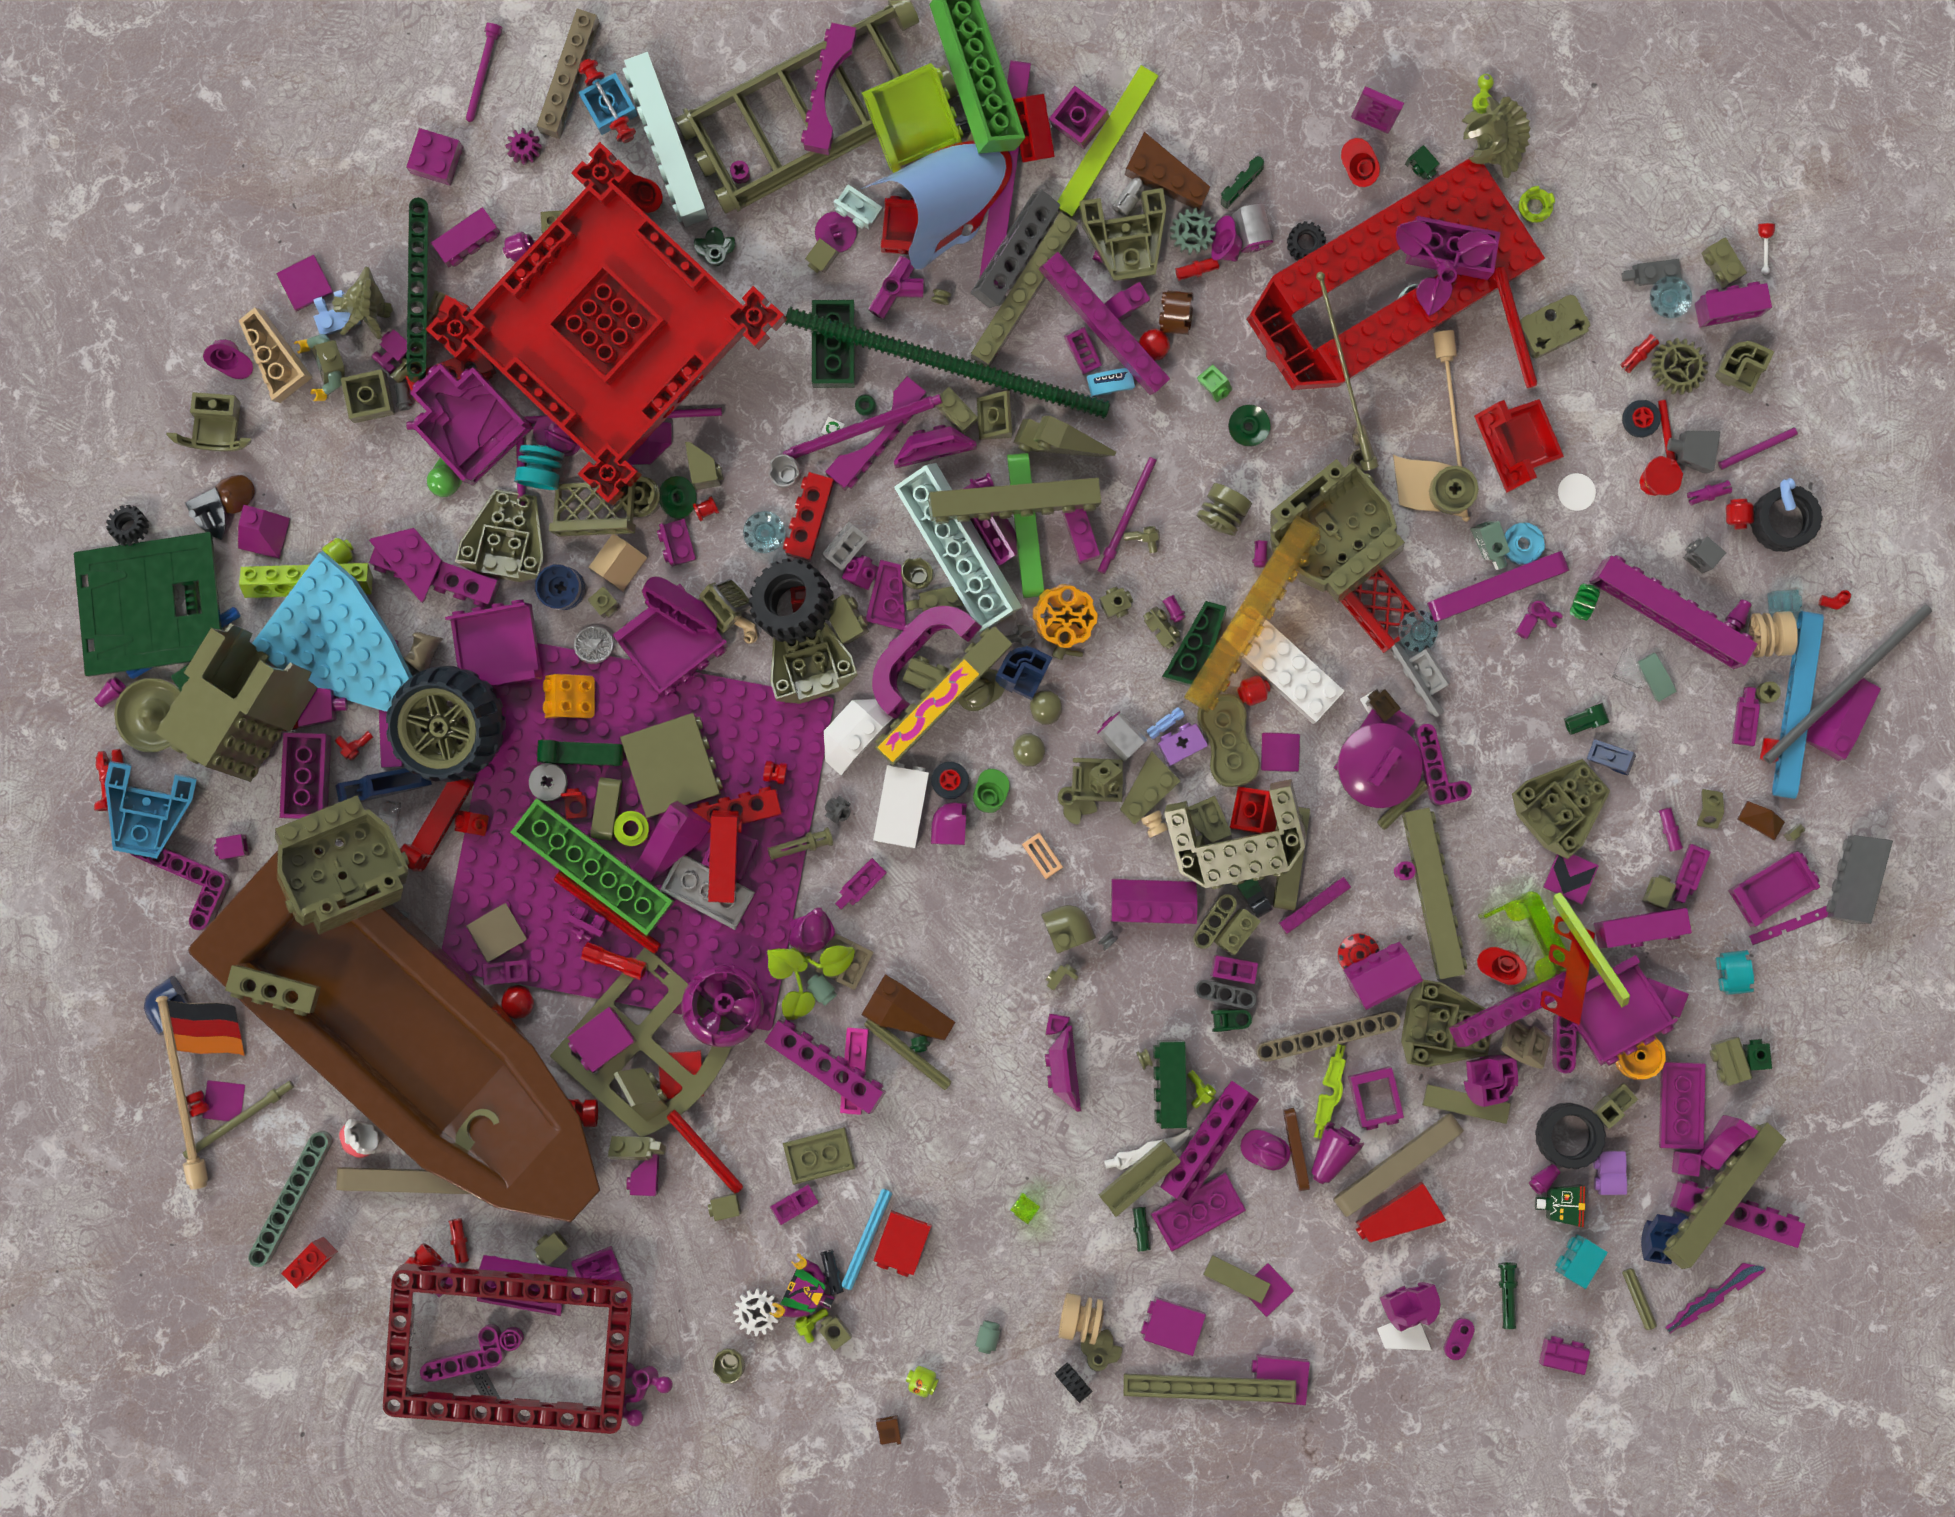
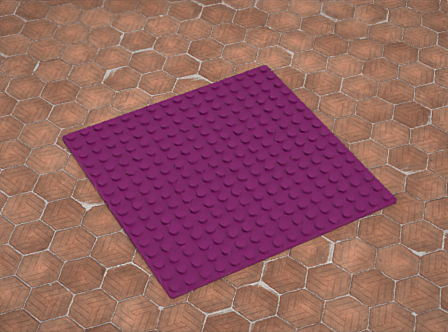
M538 643L543 679L500 686L493 689L497 699H501L503 704L501 708L502 715L506 717V728L502 733L504 738L493 760L484 769L476 773L469 812L488 815L489 820L485 836L464 833L442 950L469 975L483 977L482 964L487 962L466 926L506 903L527 940L488 963L526 960L528 981L514 983L600 999L623 972L582 960V950L588 941L582 939L580 943L575 942L577 936L571 933L573 927L580 930L581 927L566 919L569 914H573L578 905L589 910L584 920L589 924L592 923L596 914L601 915L556 883L554 877L560 870L510 833L537 798L529 788V778L537 766L545 764L537 762L538 740L622 744L621 736L694 713L696 717L700 716L703 729H700L702 737H707L710 749H707L709 758H714L717 769H714V774L716 778L720 777L723 789L720 790L721 795L719 796L716 795L685 806L692 810L696 809L697 804L709 802L712 805L718 803L717 799L730 797V800L739 798L738 794L750 791L751 795L759 793V789L771 786L772 790H777L783 815L742 825L741 834L756 839L758 842L742 880L736 878L737 883L755 892L736 930L666 894L675 902L650 936L661 944L660 949L655 955L688 984L700 971L715 965L735 966L751 975L757 982L764 1000L763 1016L757 1029L771 1030L782 979H776L771 976L768 969L767 950L788 948L791 932L790 921L794 917L806 850L771 860L767 848L806 837L805 835L810 832L825 754L824 730L831 722L834 699L823 696L801 704L776 701L772 686L697 672L692 674L693 677L688 682L678 684L675 687L676 690L671 695L660 697L632 660L609 656L603 662L589 664L582 661L576 655L574 649ZM553 674L593 676L595 679L594 717L545 718V713L543 712V703L545 701L543 682L545 676ZM623 750V766L556 764L566 773L568 780L567 789L579 788V792L586 793L587 817L567 819L563 797L554 801L543 802L590 838L600 777L622 780L617 818L627 811L638 812L646 818L625 750ZM766 760L773 761L774 764H788L785 784H778L773 780L770 782L763 781ZM546 777L544 786L551 787L553 779ZM756 799L752 803L755 811L761 810L764 806L761 799ZM578 801L572 802L570 805L571 812L574 814L581 812V803ZM735 804L732 807V811H739V815H741L743 807L740 804ZM664 813L652 818H646L649 824L648 837L639 845H624L617 840L615 834L613 841L592 839L630 868L634 869ZM627 821L623 826V831L627 836L636 835L639 829L638 824L634 821ZM711 832L707 833L702 842L685 855L702 864L710 845ZM795 845V846H792V847H788V848H785V849H781V851H785V850H789V849H792V848H796V847H798V846ZM673 865L650 883L660 890ZM608 920L603 930L605 931L603 937L586 931L587 934L592 936L590 943L626 958H636L645 948ZM658 965L655 972L664 979L668 973ZM646 970L642 980L634 979L615 1002L654 1009L665 997L669 989L649 970ZM729 981L721 982L722 993L730 994L734 1001L745 997L744 991L738 985ZM702 990L700 994L713 1005L715 999ZM721 1000L718 1003L719 1006L722 1005V1009H726L727 1005H729L725 1000ZM681 1003L672 1013L682 1015ZM708 1009L704 1015L707 1016L712 1012ZM732 1011L725 1015L735 1025H741L745 1020V1017H741Z

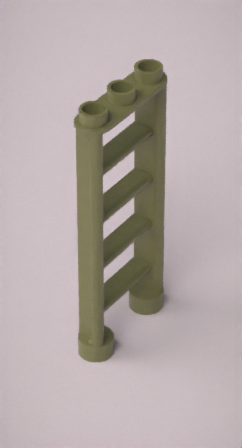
M888 0V5L884 9L851 26L856 27L857 37L867 32L869 33L893 78H897L903 75L882 37L878 26L895 18L902 31L918 24L919 18L910 0ZM823 40L695 109H690L689 111L687 108L682 109L684 114L674 118L685 141L695 136L703 150L695 154L694 157L704 176L708 177L714 173L718 176L723 187L715 190L714 194L725 214L734 209L737 212L741 211L746 206L877 137L872 120L841 65L834 75L861 125L833 139L830 155L810 151L782 166L745 99L746 96L780 79L807 128L808 123L805 120L808 108L789 73L820 58L821 50L826 48V41ZM945 65L938 67L943 75L942 86L947 88L950 99L958 96L959 93L955 81ZM733 103L737 104L772 169V172L738 190L700 121Z

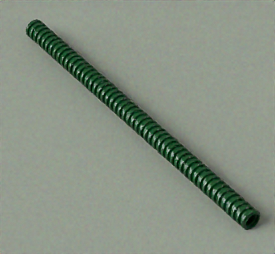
M791 306L786 314L787 321L785 325L792 324L791 327L798 326V329L802 327L804 331L809 329L811 333L815 331L818 335L820 333L825 337L829 335L831 339L836 337L838 341L842 339V342L849 341V344L853 342L855 346L862 345V348L866 346L869 350L873 348L875 352L880 350L882 354L886 352L889 356L893 354V357L900 356V359L906 358V361L912 360L913 363L917 361L919 365L923 363L926 367L930 365L933 369L937 367L938 370L944 369V372L950 371V374L957 373V376L961 374L963 378L969 377L970 380L974 378L977 382L981 380L983 384L988 382L990 386L994 384L995 387L1001 386V389L1007 388V391L1013 390L1014 393L1018 391L1021 395L1025 393L1027 397L1031 395L1034 399L1038 397L1039 400L1045 399V402L1051 401V404L1057 403L1058 406L1062 404L1065 408L1069 406L1071 410L1075 408L1078 412L1080 410L1083 413L1089 412V415L1095 414V417L1101 416L1102 419L1107 416L1109 411V401L1106 400L1104 402L1101 398L1097 400L1095 396L1091 398L1090 395L1084 396V393L1078 394V391L1072 392L1071 389L1067 391L1064 387L1060 389L1057 385L1053 387L1051 383L1047 385L1046 382L1040 383V380L1034 381V378L1028 379L1027 376L1023 378L1020 374L1016 376L1014 372L1010 374L1007 370L1003 372L1002 369L996 370V367L990 368V365L983 366V363L979 365L977 361L972 363L970 359L966 361L963 357L961 359L958 356L952 357L950 353L946 355V352L939 353V350L935 352L933 348L926 349V346L922 348L919 344L915 346L913 342L908 344L906 340L902 342L901 339L895 340V337L888 338V335L882 336V333H879V335L875 331L871 333L869 329L865 331L862 327L860 329L856 328L857 326L855 325L851 327L849 323L844 325L842 321L838 323L837 320L831 321V318L824 319L825 316L818 317V314L814 316L812 312L807 314L805 310L801 312L798 308L794 310Z

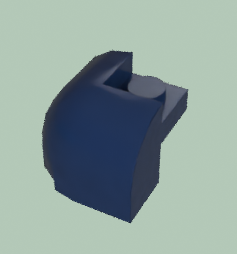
M1029 646L1010 650L996 674L995 680L1005 690L1011 693L1014 691L1032 700L1053 657Z
M175 976L169 977L153 988L145 998L144 1011L146 1017L159 1036L164 1035L158 1002H155L156 998L167 996L169 1001L188 1003L184 998V995L187 993Z
M1675 1211L1672 1217L1657 1214L1653 1221L1647 1220L1641 1237L1643 1259L1661 1264H1672V1260L1663 1253L1667 1247L1666 1242L1672 1235H1676L1679 1231V1224L1689 1217Z

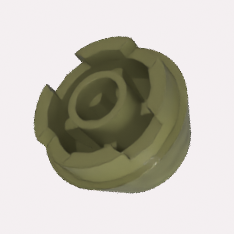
M641 476L635 482L633 517L650 516L660 507L659 488L655 481L648 477ZM628 487L621 488L625 493L621 497L622 499L628 494ZM623 505L622 507L627 513V508Z

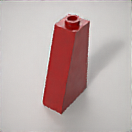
M1419 1182L1356 1221L1358 1225L1356 1231L1362 1240L1366 1238L1368 1242H1374L1443 1223L1446 1219L1424 1183Z

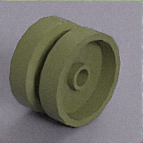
M1457 465L1446 467L1439 471L1431 481L1429 488L1430 500L1434 507L1442 513L1449 515L1460 514L1467 510L1477 499L1478 482L1474 474L1465 467ZM1451 487L1456 488L1457 493L1455 495L1452 494L1453 491H1449Z

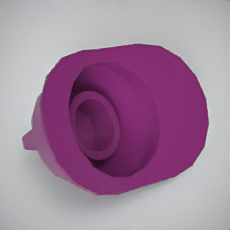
M1224 216L1217 221L1212 230L1216 233L1215 237H1211L1213 240L1211 256L1213 260L1222 259L1236 262L1238 261L1243 241L1236 233L1234 219L1231 216Z
M215 340L212 345L204 350L203 358L207 365L234 379H244L252 374V361L248 356L240 352L237 345L231 340Z
M548 416L538 419L535 423L533 435L537 444L562 452L564 457L574 455L581 448Z
M1257 1129L1246 1133L1241 1140V1152L1245 1159L1260 1167L1273 1171L1279 1170L1286 1166L1289 1161L1290 1148L1286 1141L1280 1137Z

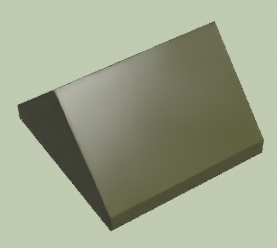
M1003 391L978 397L979 439L1012 438L1010 392Z

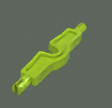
M1337 1044L1335 1056L1330 1057L1328 1068L1322 1081L1323 1085L1333 1088V1094H1320L1318 1097L1317 1111L1314 1123L1317 1125L1313 1137L1319 1139L1322 1137L1325 1125L1331 1120L1334 1106L1338 1104L1343 1093L1341 1078L1346 1062L1343 1059L1346 1046L1342 1045L1341 1047L1340 1044Z

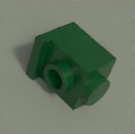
M1424 145L1405 162L1407 167L1411 164L1413 172L1424 180L1426 178L1428 180L1432 179L1438 173L1436 169L1440 165Z

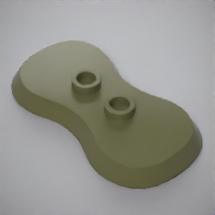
M1219 694L1206 699L1201 703L1197 712L1199 726L1207 736L1211 746L1210 770L1212 776L1220 785L1225 787H1237L1251 782L1257 776L1260 765L1259 758L1246 736V708L1243 702L1232 694Z

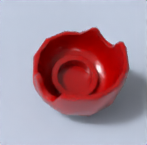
M1159 329L1144 332L1138 341L1154 361L1163 359L1170 351V338Z
M514 985L504 991L501 1005L509 1017L521 1019L531 1013L534 999L527 987Z

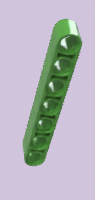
M1028 453L1007 455L1010 485L1032 483ZM1033 513L1032 516L1021 517V514H1014L1023 598L1039 597L1044 592L1036 515Z

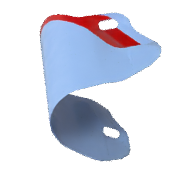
M975 141L959 142L940 148L888 177L879 179L863 188L890 180L902 184L911 193L918 210V225L913 242L909 248L911 265L915 269H923L952 246L964 244L977 234L986 212L998 199L1010 179L1012 158L1008 151L978 153ZM966 224L972 225L973 228L970 235L963 236L964 226Z

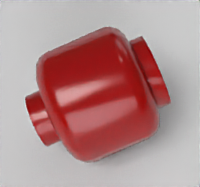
M1748 499L1730 500L1731 503L1726 505L1727 524L1734 526V530L1747 529V525L1754 522L1753 504L1748 502Z
M1255 675L1242 680L1237 691L1243 703L1253 706L1267 700L1270 686L1267 680H1263L1260 676Z

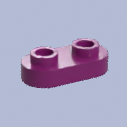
M1459 1318L1454 1321L1443 1346L1444 1353L1448 1358L1460 1360L1464 1357L1475 1332L1474 1325L1470 1320ZM1467 1326V1332L1461 1333V1327ZM1454 1346L1459 1347V1351L1457 1353L1452 1352V1348Z

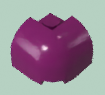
M947 803L937 809L932 819L931 844L965 845L967 803Z
M1488 1055L1480 1057V1059L1466 1061L1468 1080L1464 1081V1086L1468 1097L1473 1103L1486 1107L1509 1100L1508 1098L1513 1093L1515 1086H1518L1517 1060L1509 1055Z
M1419 1282L1417 1284L1418 1287L1407 1289L1405 1286H1402L1380 1297L1388 1319L1397 1330L1402 1332L1419 1323L1430 1325L1436 1320L1440 1312L1441 1303L1434 1284Z

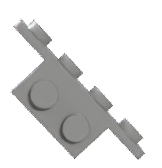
M1399 641L1391 647L1393 649L1391 651L1392 655L1397 661L1400 660L1404 667V674L1414 682L1415 691L1426 701V708L1429 713L1438 717L1444 711L1433 694L1449 685V680L1428 648L1410 658Z

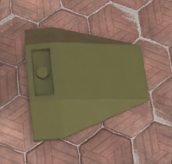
M495 489L461 539L455 562L474 573L516 582L537 578L544 559L537 497L524 494L522 497L517 498L518 493ZM524 501L525 506L520 505V503Z
M824 622L825 627L822 631L819 629L816 631V636L813 638L808 636L806 637L807 640L801 643L797 640L794 644L787 643L786 641L780 642L773 637L770 682L776 701L798 704L841 691L858 675L852 655L826 622Z
M1581 759L1525 781L1512 793L1516 815L1541 845L1568 859L1583 846L1610 790L1589 765Z
M1422 979L1423 981L1416 985L1407 1000L1401 1037L1407 1064L1432 1067L1488 1056L1491 1034L1467 1047H1458L1449 1030V1027L1486 1008L1441 982Z

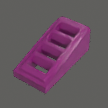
M1085 327L1064 335L1065 341L1083 375L1102 366ZM1081 335L1083 339L1074 343L1072 339ZM1083 343L1086 344V347L1077 351V346ZM1087 351L1090 352L1089 355H1087V356H1085V357H1083V358H1080V355H1081V354H1083V353H1085V352H1087ZM1094 359L1095 362L1084 366L1083 362Z

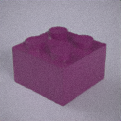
M1074 85L1050 116L1049 121L1054 128L1082 149H1085L1110 116L1106 108Z
M419 128L406 168L413 175L451 186L463 145L457 139Z

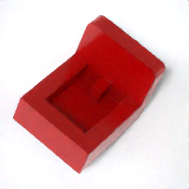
M458 810L454 831L485 836L489 816Z

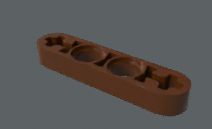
M1294 1108L1283 1109L1298 1191L1310 1190L1296 1112Z

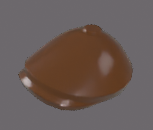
M243 475L227 477L215 486L221 496L225 512L230 514L241 512L243 505L248 506L255 494L253 483Z

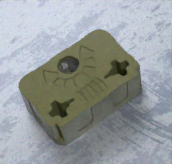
M1567 295L1530 315L1524 316L1520 320L1529 355L1535 359L1583 337L1591 326L1577 297L1574 295ZM1551 315V321L1549 319L1546 320L1545 316ZM1574 324H1575V325H1580V329H1578V328H1576V329H1574V328L1571 329V328L1573 327ZM1536 343H1545L1542 348L1536 347Z

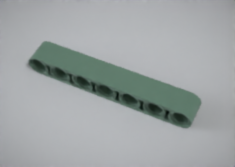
M320 1131L312 1134L249 1253L248 1260L252 1266L262 1267L272 1260L332 1145V1136L328 1132ZM318 1136H322L325 1139L323 1147L318 1146L316 1143ZM308 1155H312L315 1159L313 1166L308 1165L306 1162ZM298 1174L303 1175L305 1178L303 1185H299L296 1181ZM288 1193L294 1195V1204L287 1202L286 1197ZM278 1212L284 1215V1223L277 1221L276 1216ZM268 1232H272L275 1236L273 1243L269 1242L266 1238ZM258 1251L263 1252L265 1255L263 1262L256 1258Z

